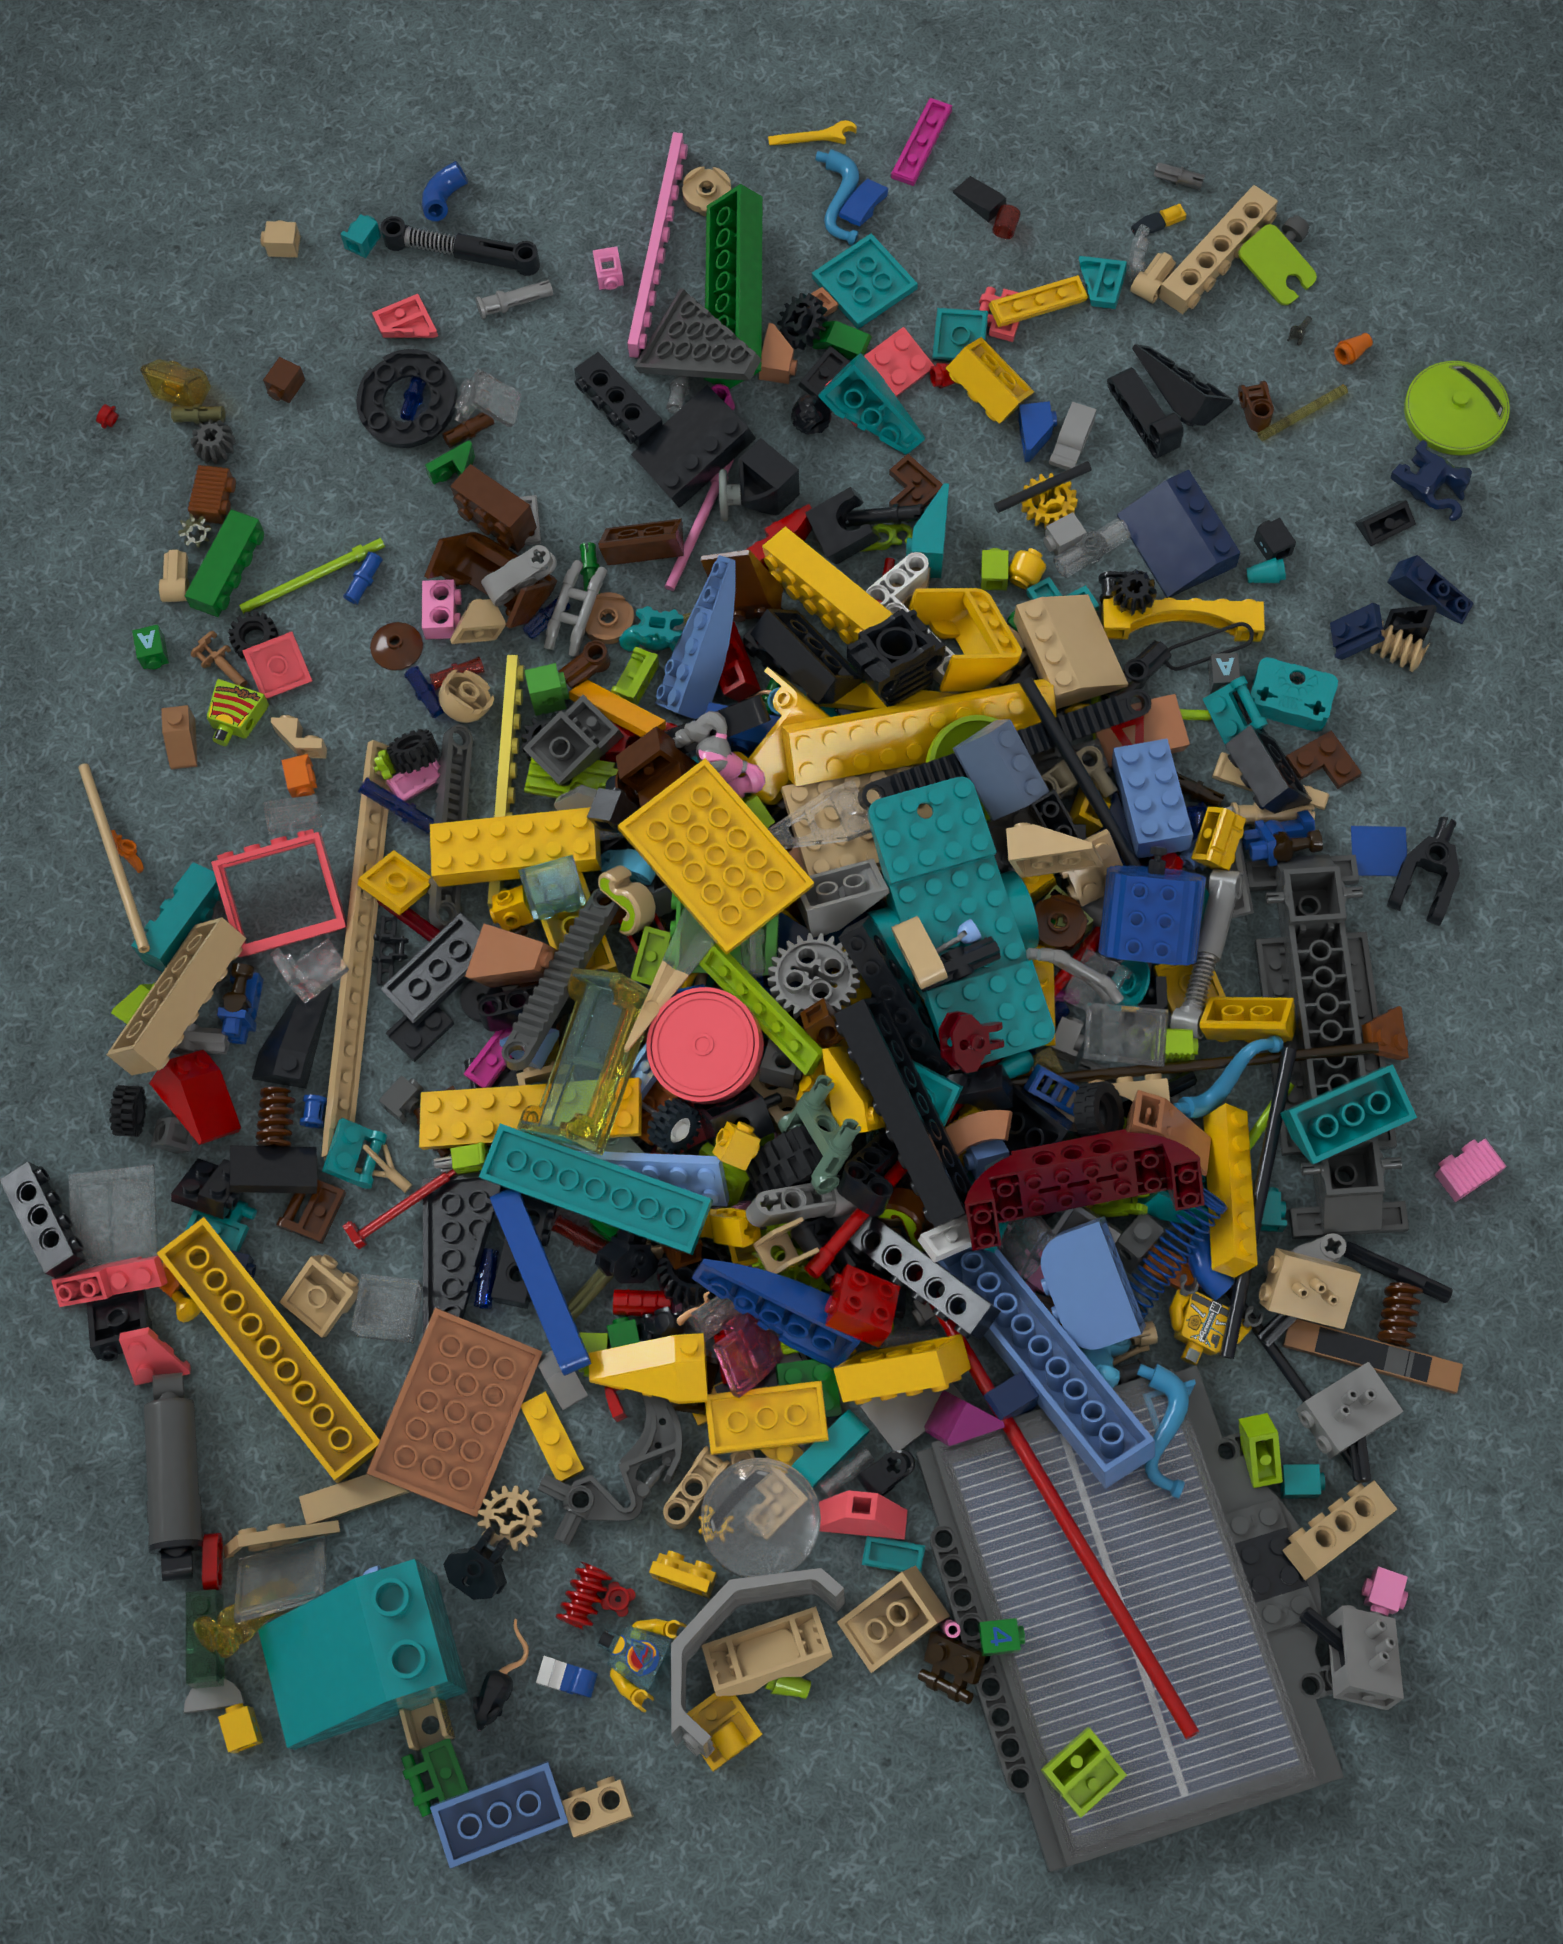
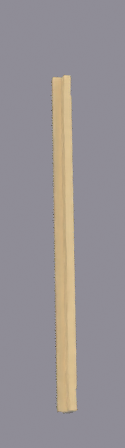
M375 740L368 742L363 774L322 1145V1157H324V1160H326L338 1120L344 1118L355 1123L374 949L373 936L376 931L378 912L377 899L357 884L359 877L384 857L391 792L386 783L387 780H384L381 771L375 772L374 767L377 766L374 758L378 757L379 751L385 750L389 746Z

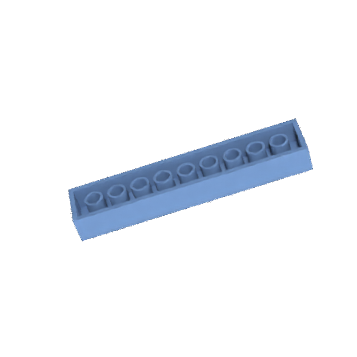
M972 1247L937 1262L1001 1310L984 1337L1014 1375L1023 1371L1039 1394L1037 1404L1105 1489L1155 1457V1440L998 1248L993 1253L984 1249L972 1251ZM966 1302L960 1305L964 1311L966 1309Z

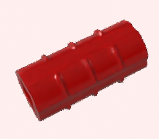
M629 1288L627 1290L614 1289L613 1315L643 1317L644 1314H653L654 1316V1311L657 1309L671 1308L672 1299L666 1300L664 1292L658 1289L656 1291L644 1289L630 1290Z

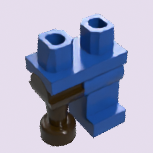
M1308 810L1297 812V819L1282 822L1269 820L1265 823L1263 820L1255 821V829L1244 831L1242 836V845L1245 850L1249 849L1252 862L1265 860L1269 867L1276 866L1277 860L1289 861L1293 853L1308 848L1312 853L1323 850L1321 833L1319 830H1315V820Z
M234 963L232 964L230 975L233 988L231 992L223 996L222 1000L224 1001L225 1009L218 1007L217 1016L223 1022L221 1033L228 1036V1041L245 1045L248 1032L256 1031L257 1024L255 1019L264 979L259 973L254 972V967L247 964Z

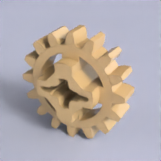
M502 1486V1494L499 1495L494 1490L491 1491L493 1499L491 1501L483 1499V1503L487 1506L486 1510H478V1514L484 1517V1520L477 1523L480 1528L486 1529L489 1526L492 1528L491 1521L500 1525V1536L495 1533L490 1541V1545L495 1547L505 1537L510 1541L509 1545H511L514 1551H518V1543L521 1542L528 1547L529 1542L527 1538L529 1536L537 1538L538 1536L534 1531V1527H542V1523L536 1520V1517L542 1515L541 1509H534L539 1502L536 1498L528 1500L530 1496L528 1490L520 1494L518 1486H514L512 1492H509L506 1486ZM506 1500L505 1505H503L499 1509H495V1507L500 1502ZM520 1501L527 1506L529 1516L520 1512ZM512 1511L515 1517L520 1520L511 1521L507 1525V1522L501 1517L509 1516ZM520 1528H526L520 1535L513 1537L514 1532Z

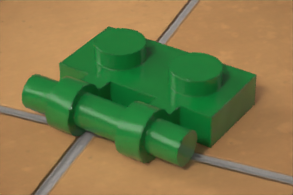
M450 1738L421 1749L424 1758L422 1763L416 1765L413 1754L401 1758L405 1769L402 1773L405 1780H409L414 1794L412 1801L415 1807L418 1806L422 1817L432 1814L430 1800L438 1797L439 1802L469 1791ZM426 1771L429 1772L434 1786L433 1789L428 1791L425 1790L420 1774Z

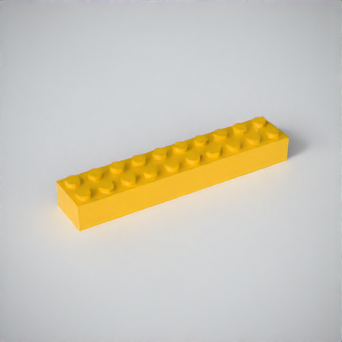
M1044 679L1034 680L1056 717L1053 684ZM1017 683L782 726L788 779L795 786L925 763L929 747L936 735L948 724L970 715H985L998 720L1011 719L1016 731L1042 721L1022 687Z
M204 1217L157 1252V1255L337 1484L374 1455L380 1439Z

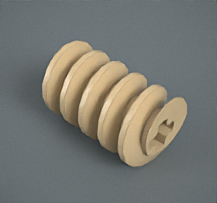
M1390 625L1385 630H1381L1385 640L1371 646L1370 653L1374 654L1378 649H1381L1380 658L1383 659L1390 653L1391 663L1400 658V667L1403 668L1407 663H1410L1409 671H1415L1419 667L1430 643L1425 648H1422L1423 639L1420 638L1413 644L1412 634L1402 639L1403 630L1400 629L1394 635L1393 625Z

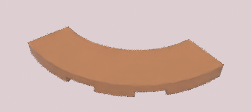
M1006 1110L977 1112L965 1116L945 1128L957 1155L959 1156L971 1146L987 1141H1008L1013 1112Z

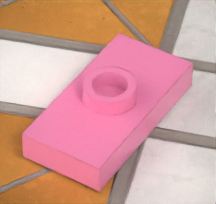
M437 760L434 763H428L429 766L426 768L424 766L421 767L420 771L416 772L415 769L412 773H407V771L404 774L398 773L386 781L400 804L438 784L437 779L440 776L438 769L440 765Z

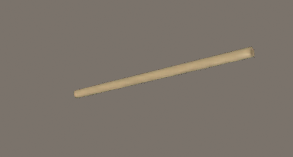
M81 764L79 771L140 953H146L150 950V946L88 764Z

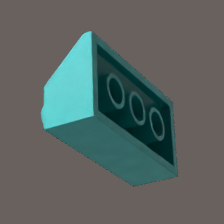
M1393 1064L1381 1067L1280 1113L1292 1140L1312 1165L1417 1118Z

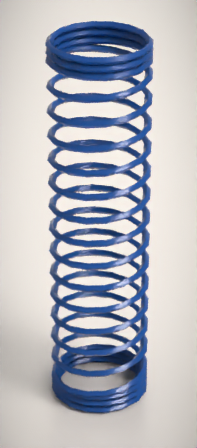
M1203 1188L1204 1204L1215 1211L1218 1216L1208 1213L1200 1206L1195 1208L1203 1212L1212 1224L1200 1219L1189 1209H1183V1211L1198 1220L1207 1231L1195 1227L1183 1216L1176 1214V1217L1193 1228L1201 1239L1192 1236L1177 1223L1170 1221L1172 1226L1188 1236L1196 1246L1184 1242L1175 1233L1165 1229V1232L1182 1243L1190 1254L1179 1250L1169 1240L1159 1236V1239L1177 1251L1184 1261L1173 1257L1163 1247L1154 1243V1247L1171 1258L1179 1269L1168 1265L1154 1252L1148 1251V1254L1166 1266L1173 1276L1162 1272L1148 1259H1142L1149 1267L1160 1273L1168 1283L1159 1281L1140 1265L1137 1266L1138 1270L1155 1281L1162 1291L1153 1288L1139 1275L1131 1273L1133 1278L1151 1289L1157 1297L1153 1298L1147 1295L1137 1285L1129 1281L1132 1289L1146 1297L1151 1303V1306L1144 1304L1135 1296L1137 1303L1146 1312L1144 1313L1140 1309L1143 1319L1148 1315L1147 1308L1154 1307L1152 1300L1158 1301V1293L1165 1292L1163 1285H1170L1168 1278H1176L1173 1270L1181 1271L1179 1263L1186 1264L1187 1259L1185 1256L1193 1255L1190 1248L1197 1249L1198 1244L1196 1241H1204L1201 1233H1210L1206 1225L1215 1226L1212 1218L1220 1219V1214H1224L1227 1210V1206L1205 1188Z

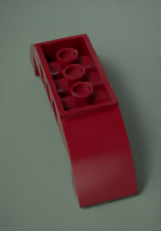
M1126 1129L1011 1151L1010 1156L998 1161L985 1170L968 1191L965 1209L972 1251L1001 1246L998 1223L1168 1190L1175 1211L1203 1206L1205 1204L1200 1157L1177 1141L1147 1133L1127 1132Z

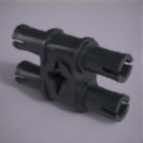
M825 1216L810 1218V1221L804 1219L801 1224L791 1230L790 1237L795 1239L803 1253H806L817 1247L818 1249L824 1247L838 1231L839 1227L833 1218ZM847 1243L834 1257L842 1270L847 1264L856 1268L860 1266V1262L854 1256ZM833 1261L821 1274L824 1283L832 1281L835 1273H841Z

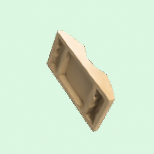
M816 1606L701 1645L716 1696L754 1693L769 1681L781 1677H802L833 1657Z

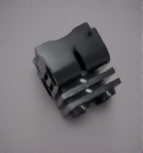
M901 609L885 621L858 633V640L847 646V661L886 707L900 703L933 683L931 679L933 678L932 671L937 669L944 661L946 645L943 641L940 642L932 632L928 633V628L917 617V612L914 609L909 612Z

